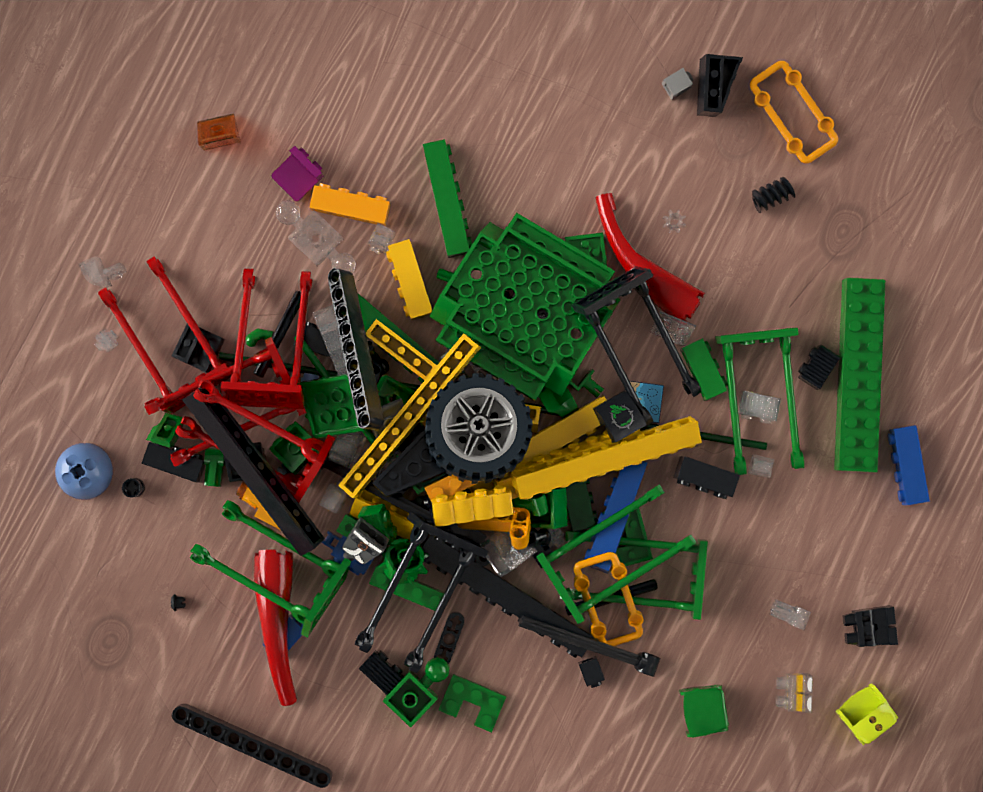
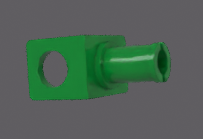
M593 369L588 371L578 385L572 381L569 384L576 391L584 387L596 398L600 395L596 390L601 393L604 390L603 387L591 379V375L595 372Z

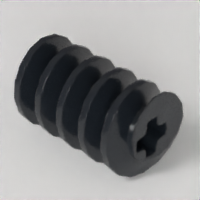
M781 177L780 181L774 180L773 185L768 183L766 188L761 186L759 191L753 190L752 200L758 213H761V207L767 211L768 204L772 207H775L774 201L782 204V197L789 201L788 195L790 194L795 198V192L790 182L785 177Z

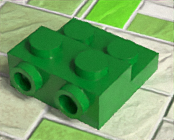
M296 421L286 428V431L303 440L313 438ZM281 436L269 448L294 475L309 461L303 456L301 447Z

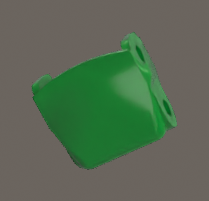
M722 685L696 686L679 690V694L684 695L683 708L688 731H686L687 737L707 736L729 730Z

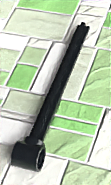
M328 452L320 469L326 468L345 478L351 469L330 458L331 455ZM373 480L365 487V490L408 513L411 511L434 522L427 509L396 493L385 497L372 484Z
M523 615L519 619V627L634 665L637 671L652 677L655 676L661 659L646 652L635 654Z

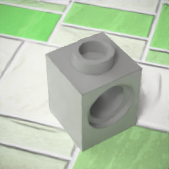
M682 68L665 78L662 85L672 100L692 87L693 78L688 71L686 72Z

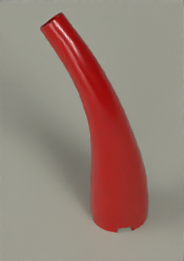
M612 193L595 197L603 229L615 256L624 270L627 272L635 266L650 269L653 277L646 280V283L649 287V295L653 303L671 318L686 326L688 323L685 320L686 317L692 318L700 305L698 297L703 298L705 292L636 253L623 236L614 215V211L617 209Z
M274 549L260 550L258 553H255L254 582L290 602L293 580V553L285 551V555H282ZM255 592L273 683L280 704L282 706H290L297 701L288 658L287 632L289 611Z

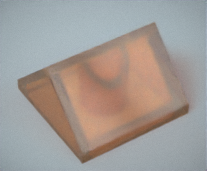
M235 114L197 122L198 144L204 151L241 143Z

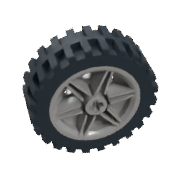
M473 373L472 377L469 378L463 375L456 382L452 380L448 382L444 390L440 389L437 392L438 397L435 400L432 399L426 416V443L429 446L431 457L436 459V464L440 468L443 467L449 476L453 474L459 477V481L470 480L472 484H478V481L490 483L493 479L498 478L499 480L506 473H511L517 464L523 460L532 437L531 429L533 423L529 415L530 408L525 405L523 395H518L515 392L516 387L512 384L509 387L504 383V379H492L491 374H486V377H479V373ZM474 405L479 406V412L475 413L472 407ZM496 413L498 418L491 419L490 415ZM462 417L464 422L457 423L456 419ZM478 423L482 424V428H480V430L476 429V425ZM498 432L501 434V437L495 439L493 434ZM465 437L466 443H461L459 438ZM483 444L485 449L483 451L478 450V445Z

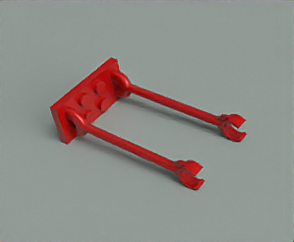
M154 256L147 260V264L161 280L214 367L209 373L198 375L195 378V382L230 367L228 364L222 363L166 276V271L159 259H156ZM106 287L98 292L100 298L113 312L159 386L162 396L165 397L173 393L166 385L120 311L113 293L110 289L107 290ZM231 375L221 380H218L212 384L214 386H217L221 383V381H225L226 379L231 377ZM187 383L181 386L178 390L189 386V384ZM188 395L166 404L161 410L169 414L175 413L186 406L183 399Z
M244 268V291L234 370L230 382L221 381L222 395L239 406L304 409L305 401L302 386L300 385V371L308 296L312 289L311 272L301 271V299L290 385L275 382L265 384L255 381L245 383L241 382V369L251 289H254L255 276H253L254 269Z
M272 337L265 339L267 348L242 361V369H245L253 364L272 358L274 361L271 364L277 378L280 376L282 378L279 381L280 384L290 385L291 377ZM234 365L202 380H207L211 383L221 380L233 373ZM201 380L163 398L157 397L144 403V407L148 415L163 409L166 404L194 392L199 388ZM305 407L304 409L276 408L260 417L268 421L279 415H286L296 410L299 416L306 413ZM250 420L240 426L245 432L258 426V424ZM202 442L189 449H180L170 454V459L175 467L188 461L190 456L212 447V445Z
M201 380L199 388L206 389L210 394H204L199 389H196L193 394L195 399L200 402L219 403L301 447L303 456L311 463L306 464L302 475H294L293 473L283 475L274 470L299 503L321 468L335 438L328 434L324 442L316 438L303 440L224 398L210 381ZM183 416L181 424L188 425L191 430H185L179 425L175 430L178 436L189 439H201L219 449L211 437L202 431L194 419ZM311 448L318 450V453L313 451Z

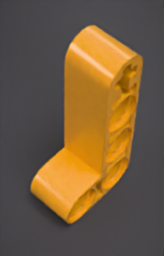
M513 507L514 514L510 516L457 523L463 529L510 532L511 545L518 550L528 546L531 531L530 513L526 508Z

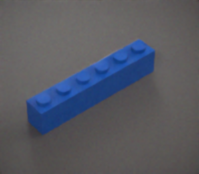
M642 461L639 465H629L619 470L618 478L614 477L610 486L613 489L611 496L607 495L604 506L607 507L605 513H600L597 524L635 501L647 468V462ZM630 514L591 538V542H594L592 549H587L584 560L607 552L616 553ZM607 560L588 567L608 574L612 562Z

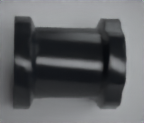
M542 528L539 531L531 530L528 546L534 548L540 544L543 546L549 545L551 541L549 530L546 528Z

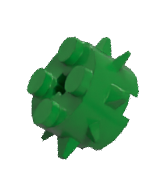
M395 538L390 546L381 553L384 556V561L378 568L383 569L390 582L410 544L409 539L397 540ZM420 545L417 546L398 584H414V580L417 579L419 574L428 573V570L423 566V561L429 555L423 552Z

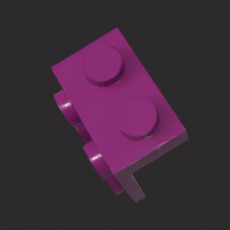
M294 145L289 150L291 155L272 173L271 177L294 201L298 202L324 175L321 172L323 168L316 161L312 163L307 158L309 154L302 147L298 149Z

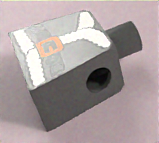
M360 517L342 546V549L345 551L343 557L350 561L355 559L360 564H365L383 553L390 539Z

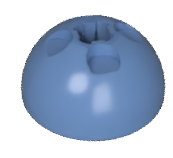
M79 443L67 448L58 458L55 467V476L60 488L67 495L81 500L92 499L101 495L108 488L113 475L112 462L107 453L99 446L90 443Z

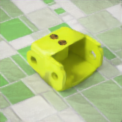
M872 683L855 693L836 710L838 716L863 746L874 741L892 727L898 719V716L887 700Z

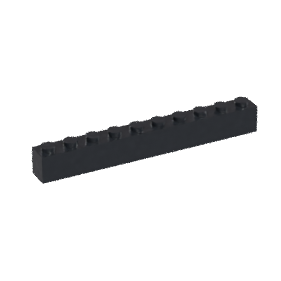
M198 388L200 392L210 394L206 389ZM194 392L184 398L183 402L299 555L302 556L314 550L325 539L229 410L219 403L198 401L193 396Z
M430 535L422 547L423 552L429 555L424 559V562L429 565L432 562L438 566L436 569L444 575L448 572L453 576L459 565L460 551L451 547L446 542L444 544L437 541ZM476 561L465 568L458 582L460 585L465 583L470 586L469 590L472 593L484 595L486 597L485 601L491 605H500L503 607L501 611L509 616L514 614L520 619L523 615L594 639L591 634L484 566H480ZM554 638L550 640L551 643L559 648L561 645L568 649L566 652L575 658L577 656L582 658L587 649Z

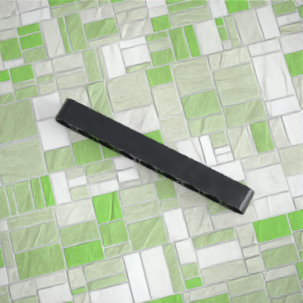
M332 268L328 274V283L357 424L362 429L378 431L383 427L384 417L354 276L350 271Z
M180 704L172 711L174 722L312 785L325 788L332 780L333 775L329 768L193 706ZM179 709L185 710L186 718L179 717ZM196 717H201L204 720L203 726L196 724ZM214 725L221 727V734H216L213 731ZM231 733L238 734V742L231 740ZM249 741H254L257 744L256 750L248 747ZM272 749L275 757L269 758L265 751ZM283 758H291L292 765H285ZM307 765L310 768V773H303L300 767ZM325 773L328 780L320 781L318 774Z

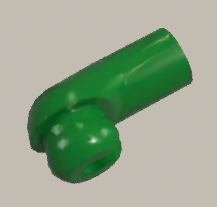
M257 328L246 336V344L249 347H254L258 340L272 337L274 331Z

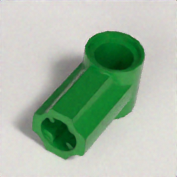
M208 448L204 456V464L206 465L204 485L221 487L223 467L225 466L224 456L219 449Z
M542 493L533 495L530 499H520L519 497L512 499L513 507L526 508L534 516H541L549 511L546 496Z

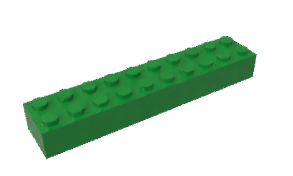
M845 278L842 280L834 470L878 472L886 282L884 279Z

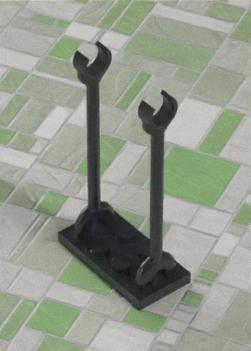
M635 266L571 306L574 312L583 314L593 326L626 392L636 404L645 420V427L654 422L649 411L642 406L602 329L597 313L598 309L614 304L616 302L615 299L620 296L629 295L634 288L642 297L684 380L682 381L684 390L688 395L692 393L693 397L702 392L696 380L690 377L649 295V287L646 280L653 277L651 270Z
M410 511L407 519L414 524L410 535L411 542L368 627L358 634L354 645L359 646V650L365 653L370 651L374 642V631L417 546L421 545L428 534H430L437 541L444 544L447 542L451 544V547L460 551L459 565L418 646L407 655L404 661V665L408 666L410 671L417 673L423 664V651L465 568L475 561L477 555L485 558L488 550L476 541L444 526H435L433 521Z

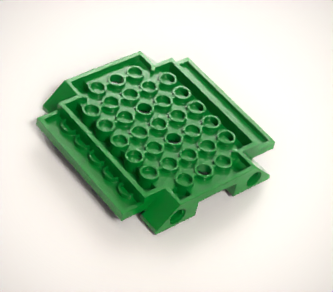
M517 212L504 230L489 222L479 233L430 314L431 319L444 326L436 338V342L450 350L459 338L466 334L481 347L470 363L497 379H504L505 384L509 386L512 384L516 387L517 391L533 401H536L544 386L562 397L581 366L583 359L598 337L593 326L587 321L585 316L574 312L571 305L609 283L615 271ZM479 270L482 273L481 278L473 279L471 277L472 271ZM512 290L515 296L512 299H507L504 296V292ZM617 298L614 304L607 307L603 306L597 310L602 329L621 299ZM539 310H546L548 317L540 319L537 316ZM577 329L581 332V337L574 339L571 337L570 332Z

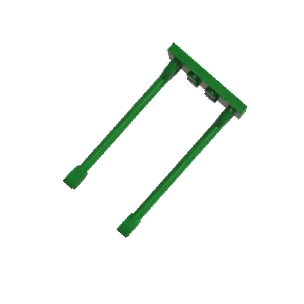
M798 328L715 336L716 344H722L726 365L735 451L733 464L734 472L738 475L747 474V467L742 453L733 367V342H740V345L755 344V340H759V343L774 342V338H779L780 349L783 355L792 451L790 453L791 466L795 469L804 468V457L799 444L790 357V336L799 335Z
M660 484L549 555L545 556L544 552L536 556L577 624L585 620L582 613L677 553L683 552L697 543L692 535L687 536L676 543L674 547L594 597L576 606L573 601L575 598L574 593L570 587L565 588L562 583L565 581L560 571L555 572L550 563L642 505L664 494L665 492Z
M226 501L222 507L225 509L222 512L225 518L231 521H241L299 554L287 538L245 515L234 502ZM195 544L190 551L193 553L190 559L195 563L214 567L290 611L293 617L303 624L301 635L307 638L345 582L352 562L347 558H344L341 564L334 560H323L311 552L302 555V557L320 566L323 572L329 576L323 585L324 589L321 593L318 592L313 600L314 604L309 609L303 605H293L210 556L206 548L199 544Z
M566 531L565 541H571L583 534V532ZM621 537L619 545L669 550L676 545V542ZM698 539V544H694L685 550V552L697 553L696 562H692L691 574L695 575L694 582H690V593L693 595L692 602L632 597L634 604L691 611L693 619L701 620L708 541ZM571 589L575 595L573 600L583 599L581 591ZM589 592L591 598L598 594ZM610 595L602 600L603 602L626 604L624 596Z

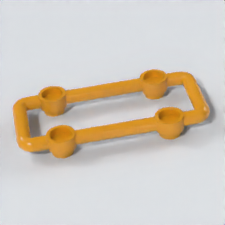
M778 61L750 81V89L755 95L754 103L758 107L765 109L787 141V151L790 154H796L802 163L809 164L837 145L838 135L833 129L834 121L832 118L823 115L801 83V73L798 70H792L787 62ZM781 68L786 73V83L789 86H795L819 121V131L827 133L831 139L808 156L802 151V141L798 138H793L770 105L769 93L761 91L757 86L758 83Z
M607 552L581 560L574 565V587L576 590L581 591L584 602L589 600L591 596L588 591L590 586L589 578L582 574V568L611 560L613 564L611 566L613 578L619 581L626 577V566L619 561L617 554L614 552ZM628 585L621 588L629 611L627 615L628 623L635 628V632L606 640V626L603 622L599 621L593 606L587 611L592 622L590 627L591 634L598 641L611 646H617L636 640L643 635V615L639 610H636Z

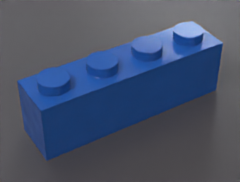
M917 425L889 429L888 442L892 445L893 449L891 460L896 466L894 477L896 483H899L900 490L897 492L899 501L902 502V505L930 502Z

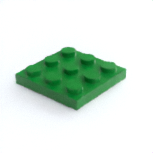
M347 374L300 382L305 401L304 406L314 438L327 437L328 434L333 436L366 430L360 428L357 424Z

